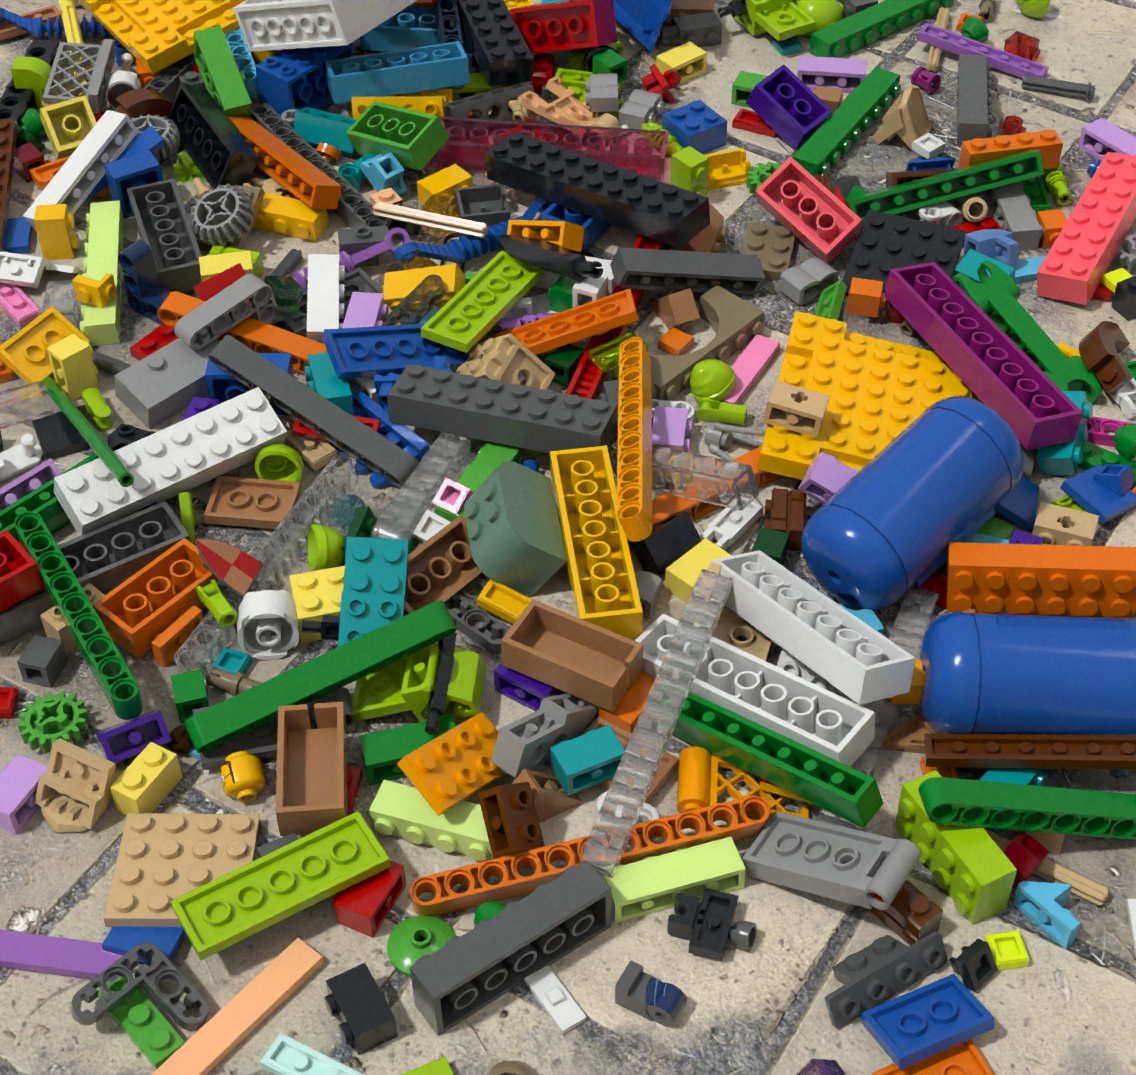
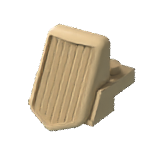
M910 86L898 97L882 118L883 124L872 138L879 144L885 139L890 141L898 134L911 149L912 141L930 132V121L918 86Z
M59 738L52 743L47 771L39 776L34 804L41 806L42 815L55 832L67 833L91 830L106 810L108 802L112 798L110 786L123 771L115 768L116 763Z

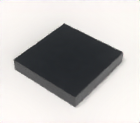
M78 406V410L92 425L86 406ZM62 411L31 419L45 461L50 458L53 459L91 448Z

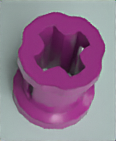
M920 66L913 72L911 84L925 88L927 93L933 94L941 84V76L927 72L926 68Z

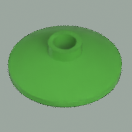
M420 915L408 918L398 924L389 936L387 951L390 962L398 971L411 977L410 967L422 956L431 955L443 948L450 939L456 937L455 933L445 921L434 916ZM420 938H425V939H426V940L423 941V942H418V941H416L417 939H420Z

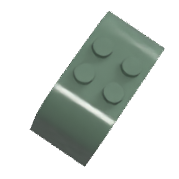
M513 461L502 462L465 502L464 510L471 555L478 568L488 578L532 597L567 562L551 478Z

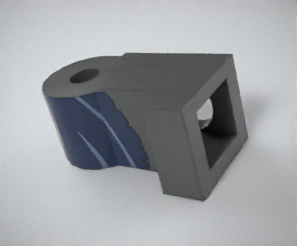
M632 960L615 984L616 1004L664 1026H673L687 1003V997L681 989L643 972V966Z

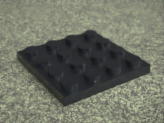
M868 209L842 280L847 285L844 297H849L852 277L883 281L882 292H885L889 271L895 268L935 262L952 279L966 238V231ZM886 299L885 306H886V307H890V308L896 309V308Z

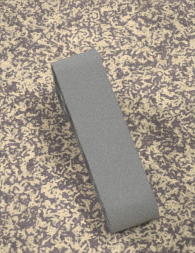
M248 273L179 319L174 327V333L190 348L199 350L248 316L270 324L278 313L273 290L256 275Z

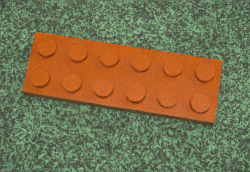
M629 288L482 339V342L511 333L534 355L543 352L551 353L557 350L558 347L567 344H577L584 338L593 335H603L619 326H630L639 318L634 297Z

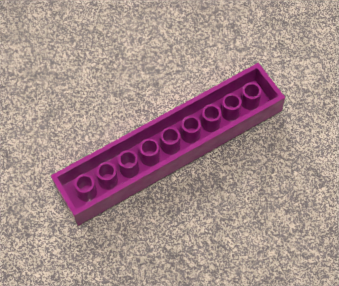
M935 262L890 269L884 297L975 395L1007 421L1018 437L1019 442L1027 450L1075 440L1083 412Z

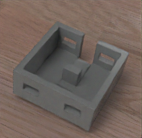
M503 184L455 188L459 218L485 223L487 227H491L494 224L498 225L500 222H506L510 219V210Z

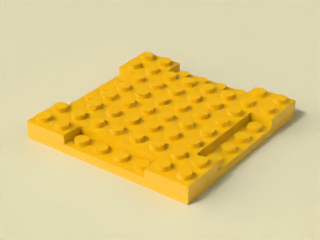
M78 0L152 75L194 53L195 31L220 25L224 35L237 30L240 26L233 8L246 1Z
M795 311L778 381L829 395L830 398L817 438L767 424L756 469L803 480L810 463L821 452L835 456L838 461L846 466L860 471L935 402L953 396H963L982 401L936 351L846 331L847 323Z

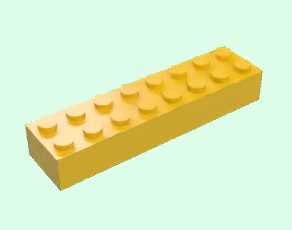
M607 445L550 451L551 479L567 557V568L576 617L629 639L638 638L643 633V611L627 536L617 517V490Z

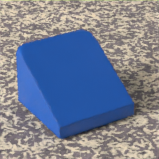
M1106 463L1093 476L1094 481L1120 496H1124L1134 485L1133 469L1130 465Z

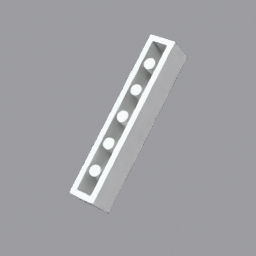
M107 110L25 212L23 217L35 231L34 216L37 205L67 204L69 214H74L106 174L104 164L116 161L139 132L127 114Z

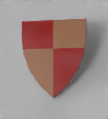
M195 539L194 542L198 552L205 562L203 567L219 579L217 584L221 591L224 593L227 588H230L243 597L263 564L241 549L227 543L211 539Z

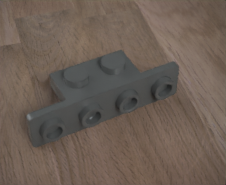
M934 931L910 946L887 934L884 937L877 938L869 946L847 956L845 960L833 966L835 979L843 983L844 986L825 997L832 1025L838 1029L859 1017L862 1012L874 1008L946 964L948 959L941 934Z

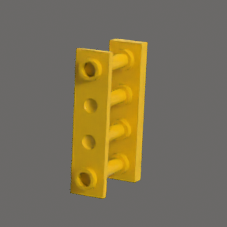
M444 87L434 92L429 90L419 91L415 95L404 93L398 94L395 97H351L352 116L358 119L374 101L438 116L440 121H444L443 104L454 101V90L452 87Z

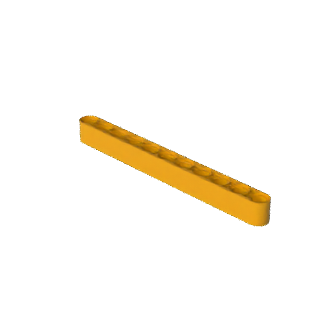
M640 337L628 338L619 347L617 517L628 540L633 542L644 540L652 533L653 529L652 372L650 357Z

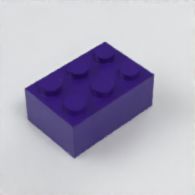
M784 64L755 85L745 102L794 150L807 141L833 113Z

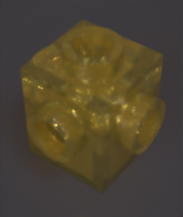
M454 194L432 195L421 208L422 211L458 218V208L455 203ZM426 227L427 230H434V229H435V228H431V227ZM436 229L437 232H443V231H445V230Z

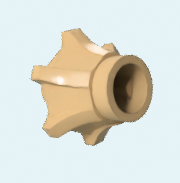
M519 97L517 100L509 101L508 106L513 111L512 118L516 124L531 126L532 123L539 124L541 121L540 115L517 103Z

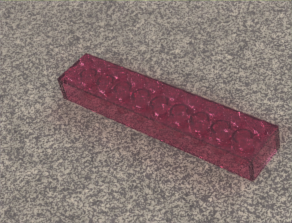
M438 116L450 138L430 159V167L445 169L456 164L463 170L486 171L484 153L503 141L511 133L520 132L523 135L540 139L564 149L575 151L579 154L596 158L608 164H613L664 182L668 160L669 131Z

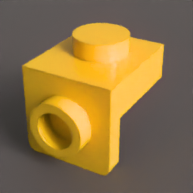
M109 273L100 281L77 275L72 280L76 299L82 303L103 309L117 294L114 277Z

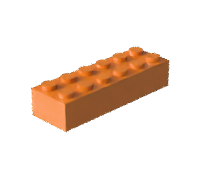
M950 542L947 569V612H963L970 608L975 609V613L1135 618L1136 547Z

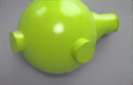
M792 0L795 5L816 21L815 30L800 35L802 37L811 39V33L843 19L844 7L837 0Z

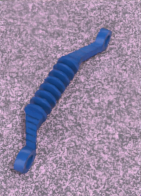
M0 8V24L6 21L39 39H44L45 32H47L50 39L53 38L54 32L61 39L62 33L65 32L64 24L59 16L56 17L55 23L52 22L51 17H47V22L44 24L42 17L26 19ZM83 16L82 22L79 23L80 31L83 32L85 38L88 37L89 31H91L94 38H96L98 31H100L102 38L111 34L93 16H91L90 22L87 21L86 16Z
M538 197L535 198L522 216L510 218L506 222L502 221L498 225L494 224L491 227H487L488 232L484 238L467 235L460 237L458 240H451L442 246L411 241L395 249L393 256L398 264L405 263L415 256L461 264L465 260L469 261L473 257L477 258L481 254L485 255L489 251L493 252L497 248L501 249L498 236L507 235L509 220H533L537 212L545 211L552 202Z

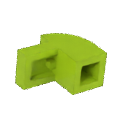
M17 56L10 68L15 88L33 89L38 108H43L41 100H43V94L52 67L39 58Z

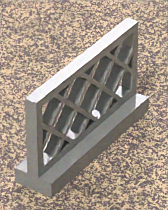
M104 39L102 45L60 42L43 94V103L57 104L77 98L75 95L83 93L87 97L92 112L100 114L106 93L107 81L115 61L113 40ZM64 51H74V53L66 55ZM89 53H98V54L93 55V56H91V57H89V56L87 55V54H89ZM80 57L84 59L78 63L73 61ZM66 63L70 65L69 67L64 69L60 67ZM88 65H91L93 67L87 71L83 69ZM75 71H78L80 73L73 77L69 75ZM62 77L66 79L65 81H62L60 83L56 81L57 79ZM84 79H87L89 81L83 85L79 83V81H82ZM71 85H74L76 87L69 91L65 89L66 87ZM57 91H60L62 93L58 96L51 95Z

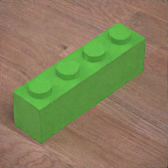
M489 441L485 447L480 448L477 457L471 464L466 466L463 475L456 483L469 488L474 493L502 462L513 461L522 465L521 448ZM436 505L435 514L450 522L461 514L466 519L464 508L456 515Z

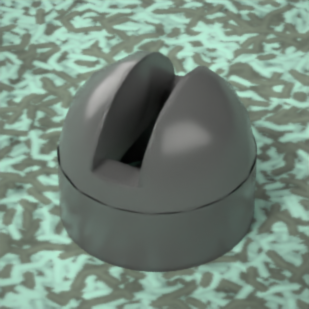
M748 921L733 923L729 931L731 943L737 948L750 951L756 939V923Z

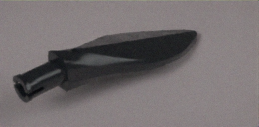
M516 235L498 236L499 244L510 257L527 266L565 275L577 282L588 277L597 279L603 274V268H596L602 266L600 262L587 261L585 256L571 253L556 243Z

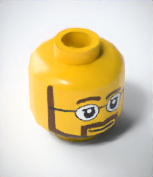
M247 751L228 755L225 758V762L220 766L219 774L223 791L229 798L237 799L238 802H249L257 797V793L265 787V777L261 761L258 757L251 755Z

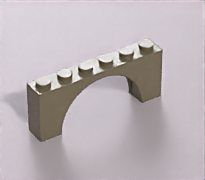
M718 285L700 296L699 316L713 328L716 336L705 347L688 354L662 356L648 353L651 360L652 399L672 401L683 390L691 387L690 377L692 369L697 363L708 359H717L724 362L737 350L742 349L756 334L761 335L764 330L765 311ZM619 354L612 359L613 380H619Z

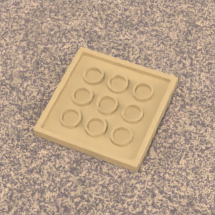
M127 813L104 914L105 927H182L172 909L170 901L254 861L261 825L260 814Z

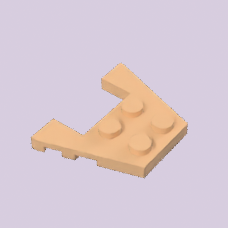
M558 76L551 78L545 87L560 97L550 104L531 91L520 95L517 101L519 105L569 129L577 135L584 136L587 134L590 127L602 116L598 112H591V106H586L585 100L581 103L574 96L576 92L571 87L566 89L561 85L563 80Z

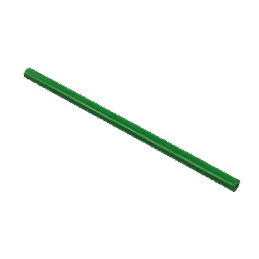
M45 377L41 382L44 390L120 485L123 487L131 486L134 482V477L54 379Z

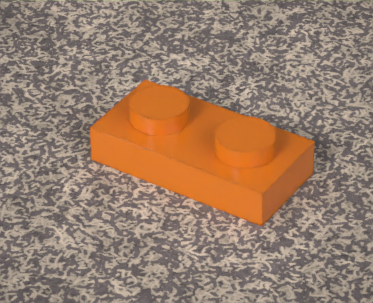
M193 605L151 642L157 664L166 668L207 630L201 609Z

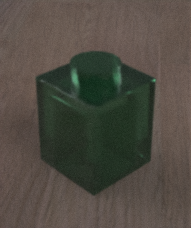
M265 276L264 282L273 290L278 311L297 312L305 289L291 276Z

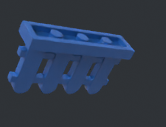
M361 390L352 395L354 416L380 420V435L412 455L424 467L434 462L429 443L406 425L389 422V412ZM336 447L337 456L340 461H347L352 458V456ZM356 459L352 463L354 472L357 475H364L371 470ZM371 470L373 473L369 479L374 489H382L387 485L391 487L394 485Z

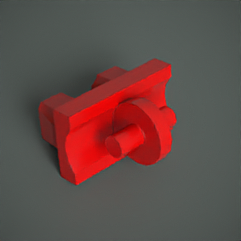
M655 64L649 66L651 73L641 78L646 91L661 94L662 101L666 99L669 105L676 102L669 90L676 88L681 81L678 71L668 70L662 75Z

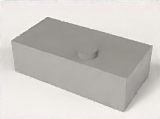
M180 338L174 340L114 375L116 397L148 429H151L189 406L193 396L204 397L209 394L205 377L208 355L219 342L215 339L205 347L194 350Z

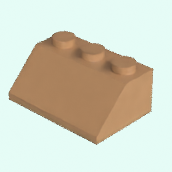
M710 202V224L682 248H677V251L720 253L721 242H725L727 228L723 227L724 217Z

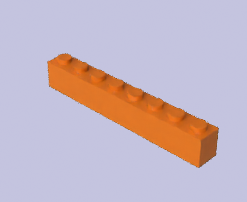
M228 116L258 155L257 166L310 208L337 209L338 201L341 197L342 186L250 117Z

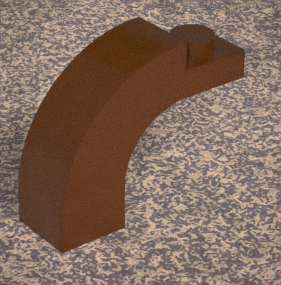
M135 89L117 97L116 101L120 106L112 111L127 114L130 119L132 117L138 118L140 115L147 116L148 114L151 116L159 114L160 117L168 115L173 102L156 90Z
M1103 321L1080 340L1079 353L1087 370L1094 372L1106 393L1113 395L1133 378L1118 355L1130 343L1118 324Z

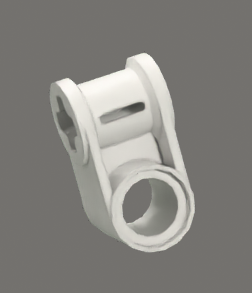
M948 201L924 206L919 210L920 221L946 227L960 225L964 219L963 213Z

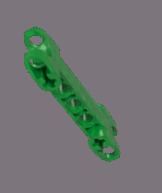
M986 260L981 263L977 270L981 283L974 282L965 274L959 273L954 275L952 280L959 287L961 283L966 294L1061 391H1085L1088 402L1093 404L1099 400L1103 393L1093 372L1087 370L1079 356L1067 358L1017 301L1020 296L1017 284L1006 272L994 263ZM986 269L991 273V278L988 276ZM1085 384L1090 386L1092 394L1089 392Z

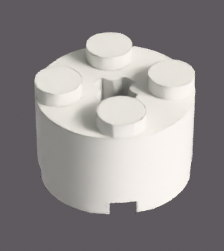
M262 590L248 592L243 596V601L238 608L237 641L244 652L246 649L253 653L254 658L260 660H276L288 655L287 651L293 646L294 648L299 642V623L296 615L295 601L288 591Z

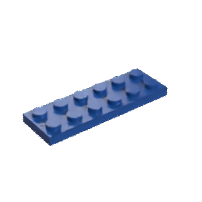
M425 323L324 329L322 334L323 342L338 379L374 377V375L387 376L391 372L402 374L408 364L421 365L422 367L431 366L433 356L448 357L450 359L449 369L454 371L465 363L469 356L465 352L421 337V327Z

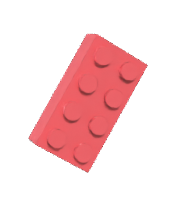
M791 156L755 190L757 202L827 264L832 262L859 235L863 226L862 219Z

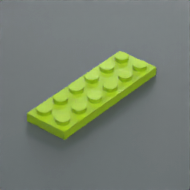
M500 251L421 327V337L467 353L545 275V270L527 266L510 257L506 252Z
M356 811L171 900L170 903L201 961L391 867L390 859L360 812Z

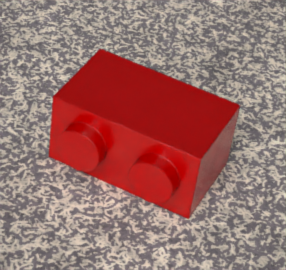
M390 860L391 867L336 893L333 907L335 908L337 923L373 938L406 887L404 866Z

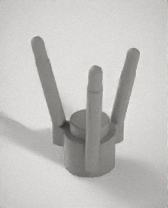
M716 422L709 425L704 438L705 443L710 445L708 451L716 453L727 462H730L734 459L721 449L728 448L732 441L757 448L763 444L734 435L732 432L763 436L765 432L763 430L729 426Z

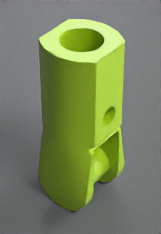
M98 388L85 389L81 393L82 401L97 428L100 430L112 428L111 409L106 404Z
M703 398L699 402L696 417L706 422H721L744 426L747 417V406Z
M214 579L210 580L209 585L196 587L199 599L209 609L222 628H227L237 622L238 614Z

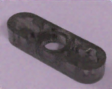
M438 275L427 276L388 314L384 320V326L394 325L396 322L401 325L418 324L445 297L447 293L446 283ZM433 285L438 287L435 291L430 289ZM423 294H425V296L428 297L427 300L424 299V297L422 296ZM416 301H421V307L417 311L411 312V305ZM405 312L409 316L408 319L403 315Z

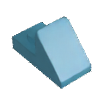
M1032 881L1020 882L1016 889L1013 905L1061 947L1067 949L1075 942L1081 924L1071 911L1063 908L1067 903L1071 885Z

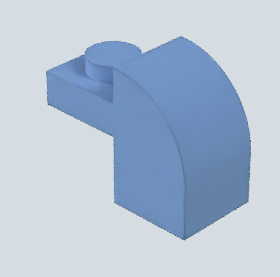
M979 230L966 234L964 256L970 249H973L1015 268L1018 267L1019 243L1012 239L1013 233L1006 230Z

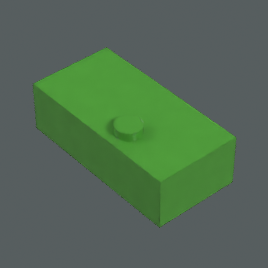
M221 25L195 31L194 59L206 89L226 115L251 118L252 102L245 88L246 79L243 72L239 73Z
M374 101L345 132L358 154L365 155L368 152L374 156L378 154L384 156L392 152L402 166L420 171L450 138L438 116Z

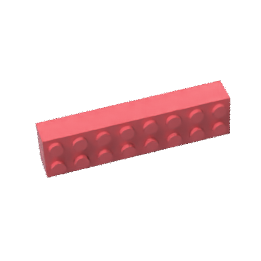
M1118 152L1106 153L1037 271L1038 296L1088 305L1102 279V275L1108 269L1136 218V156Z

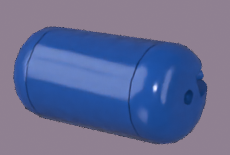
M963 396L941 399L928 407L815 511L807 522L801 538L802 553L810 572L818 583L841 603L852 608L861 607L873 611L889 608L913 586L920 587L948 560L949 543H965L996 513L994 507L1011 492L1022 477L1024 453L1018 437L1007 421L994 409L982 402Z
M955 612L943 615L933 621L924 634L919 659L922 660V670L926 671V680L920 698V706L925 720L937 734L1136 735V619Z

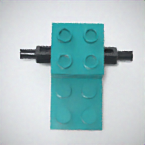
M347 536L340 616L323 615L322 621L302 620V633H321V639L338 640L339 647L403 617L405 611L408 540Z

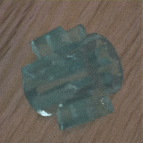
M345 493L340 498H337L330 506L335 510L332 514L334 523L340 528L348 529L358 508L365 506L364 501L356 495L347 496Z

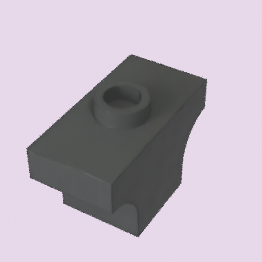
M363 226L339 229V251H345L348 255H353L382 242L386 232H388V226ZM379 254L354 265V268L379 266Z

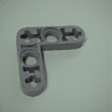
M482 573L446 601L445 605L451 617L456 620L457 630L493 654H502L501 638L506 635L510 628L481 607L475 605L479 595L472 596L468 593L472 589H484L490 578ZM474 620L484 622L481 627L477 628L469 625Z
M140 943L77 991L71 1002V1015L79 1024L92 1025L102 1019L141 986L144 987L178 1026L185 1030L192 1031L202 1027L206 1022L209 1007L206 999L158 947L150 943ZM141 955L144 959L149 956L152 957L151 966L142 964L135 970V977L137 979H134L131 970L138 965L139 956ZM116 975L122 976L127 982V986L117 992L110 990L106 985L107 980ZM163 979H173L178 984V990L173 994H163L158 988V983ZM97 988H99L102 997L95 1002L94 1012L88 1009L83 1012L80 1011L81 1001L84 1000L88 1004L98 997ZM184 993H186L184 1003L190 1009L199 1008L198 1018L193 1015L184 1016L186 1007L179 1000Z

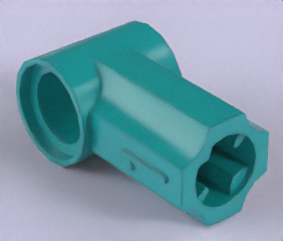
M368 152L355 163L343 164L338 168V172L359 193L362 189L361 183L368 179L361 171L360 165L362 162L374 157L373 154Z

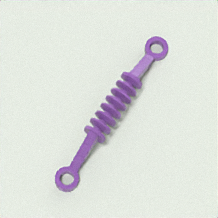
M397 227L386 232L382 242L349 256L345 251H341L339 253V265H344L346 273L354 270V265L385 251L393 253L398 248L391 243L393 234L401 236L403 240L402 245L410 242L409 234L403 228ZM308 267L303 269L304 276L299 271H295V280L290 275H286V284L280 278L275 281L276 288L272 289L275 300L282 298V300L290 298V293L295 296L299 294V289L302 292L308 289Z

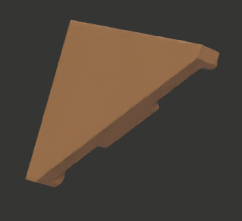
M917 713L877 740L875 746L878 749L925 754V733H937L930 728L925 718L920 713Z

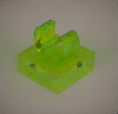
M185 150L177 155L182 163H176L172 169L176 175L183 171L178 176L182 183L187 182L191 176L193 179L196 177L204 178Z

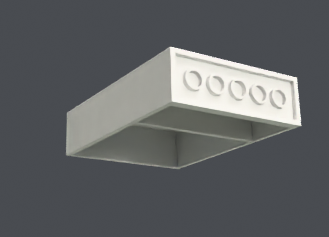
M246 0L233 9L248 50L251 52L348 45L417 0Z

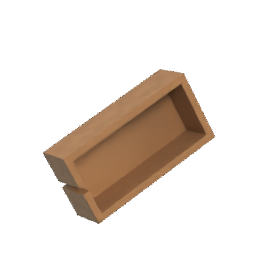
M532 599L501 640L502 665L614 712L627 693V688L632 686L643 670L644 644Z
M344 702L315 703L314 711L317 729L311 728L308 704L278 706L276 817L280 836H286L294 832L296 835L311 834L348 816L347 723Z

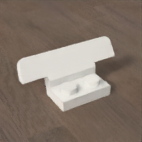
M0 251V283L38 288L44 269L78 273V266L59 264L43 257Z

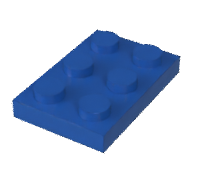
M951 974L861 1013L863 1026L900 1070L995 1029L994 1017L955 974Z

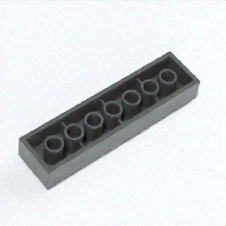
M408 364L387 394L389 422L545 453L606 445L609 448L617 432L618 404L553 392L547 389L542 390L521 384L505 383L495 379L490 380L474 377L473 375H463L448 372L447 370L426 368L421 365Z

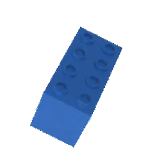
M353 43L342 46L282 49L272 57L265 59L255 66L261 103L270 105L280 116L284 111L290 109L300 110L310 107L324 111L334 105L328 88L325 61L354 57Z

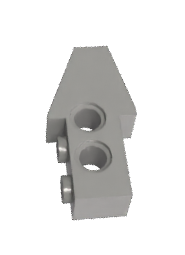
M569 693L543 698L538 711L500 728L490 761L500 767L503 772L515 778L524 768L531 770L543 763L551 768L550 747L557 745L561 741L581 736L598 717L599 706Z

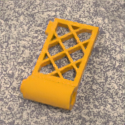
M691 746L680 752L677 811L679 813L720 804L717 803V797L726 791L735 800L748 796L759 795L770 807L768 821L775 811L809 818L807 802L802 804L792 800L800 807V813L788 812L782 804L788 801L789 798L781 796L775 800L767 791L760 790V785L750 776L752 773L718 756L711 755L708 750L698 746ZM718 767L729 768L736 776L727 781L718 773ZM741 780L752 789V791L744 796L733 787ZM756 813L746 814L750 819H761Z

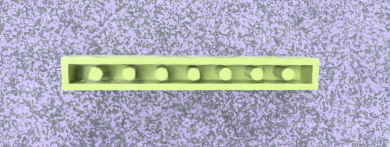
M117 200L90 203V213H86L88 228H85L87 242L84 243L86 258L83 259L86 273H83V276L100 281L107 273L112 274L117 288L116 296L103 309L86 303L81 305V315L84 321H80V331L91 341V346L120 343L122 275L118 254L123 251L124 216L121 202Z

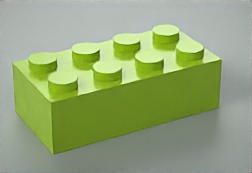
M934 770L902 785L895 828L900 837L906 838L918 846L921 851L919 861L927 865L933 873L937 885L947 891L953 899L957 911L965 915L973 925L1007 908L1017 869L984 828L935 824L929 821L918 789L925 780L933 777H942L937 770Z

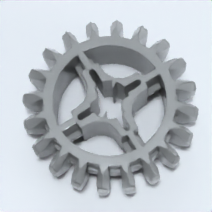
M150 114L147 116L140 115L138 118H131V121L139 130L136 136L152 126L166 143L164 147L153 154L157 161H165L166 157H172L173 153L178 151L180 134L173 120L168 119L167 116L160 117L159 114L155 116Z
M228 183L224 187L219 184L214 190L210 188L207 194L202 193V198L195 200L196 206L190 208L191 214L188 216L190 219L189 225L192 227L194 235L198 240L207 246L222 245L225 247L228 242L234 244L236 238H242V233L249 231L248 225L254 223L253 217L256 214L253 202L247 192L237 185L231 186Z

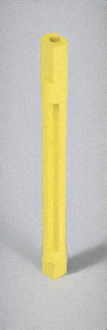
M59 0L67 43L83 44L74 0ZM80 57L73 61L78 63L84 59ZM86 66L83 69L87 71L89 70V66ZM78 71L74 72L75 76L80 74ZM87 79L79 81L81 85L89 82Z

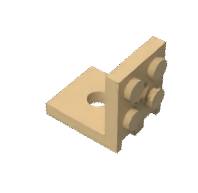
M511 333L490 338L481 343L477 342L468 351L467 354L469 356L465 363L460 365L455 372L516 385L521 384L518 380V374L522 372L526 379L525 386L542 390L548 388L555 376V373Z
M710 562L695 604L694 628L767 662L773 641L761 631L756 630L746 620L737 616L731 609L719 607L722 565ZM737 636H745L748 640L738 641L735 638Z

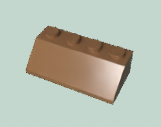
M462 514L408 554L404 616L439 600H443L445 603L483 573L472 558L467 523Z

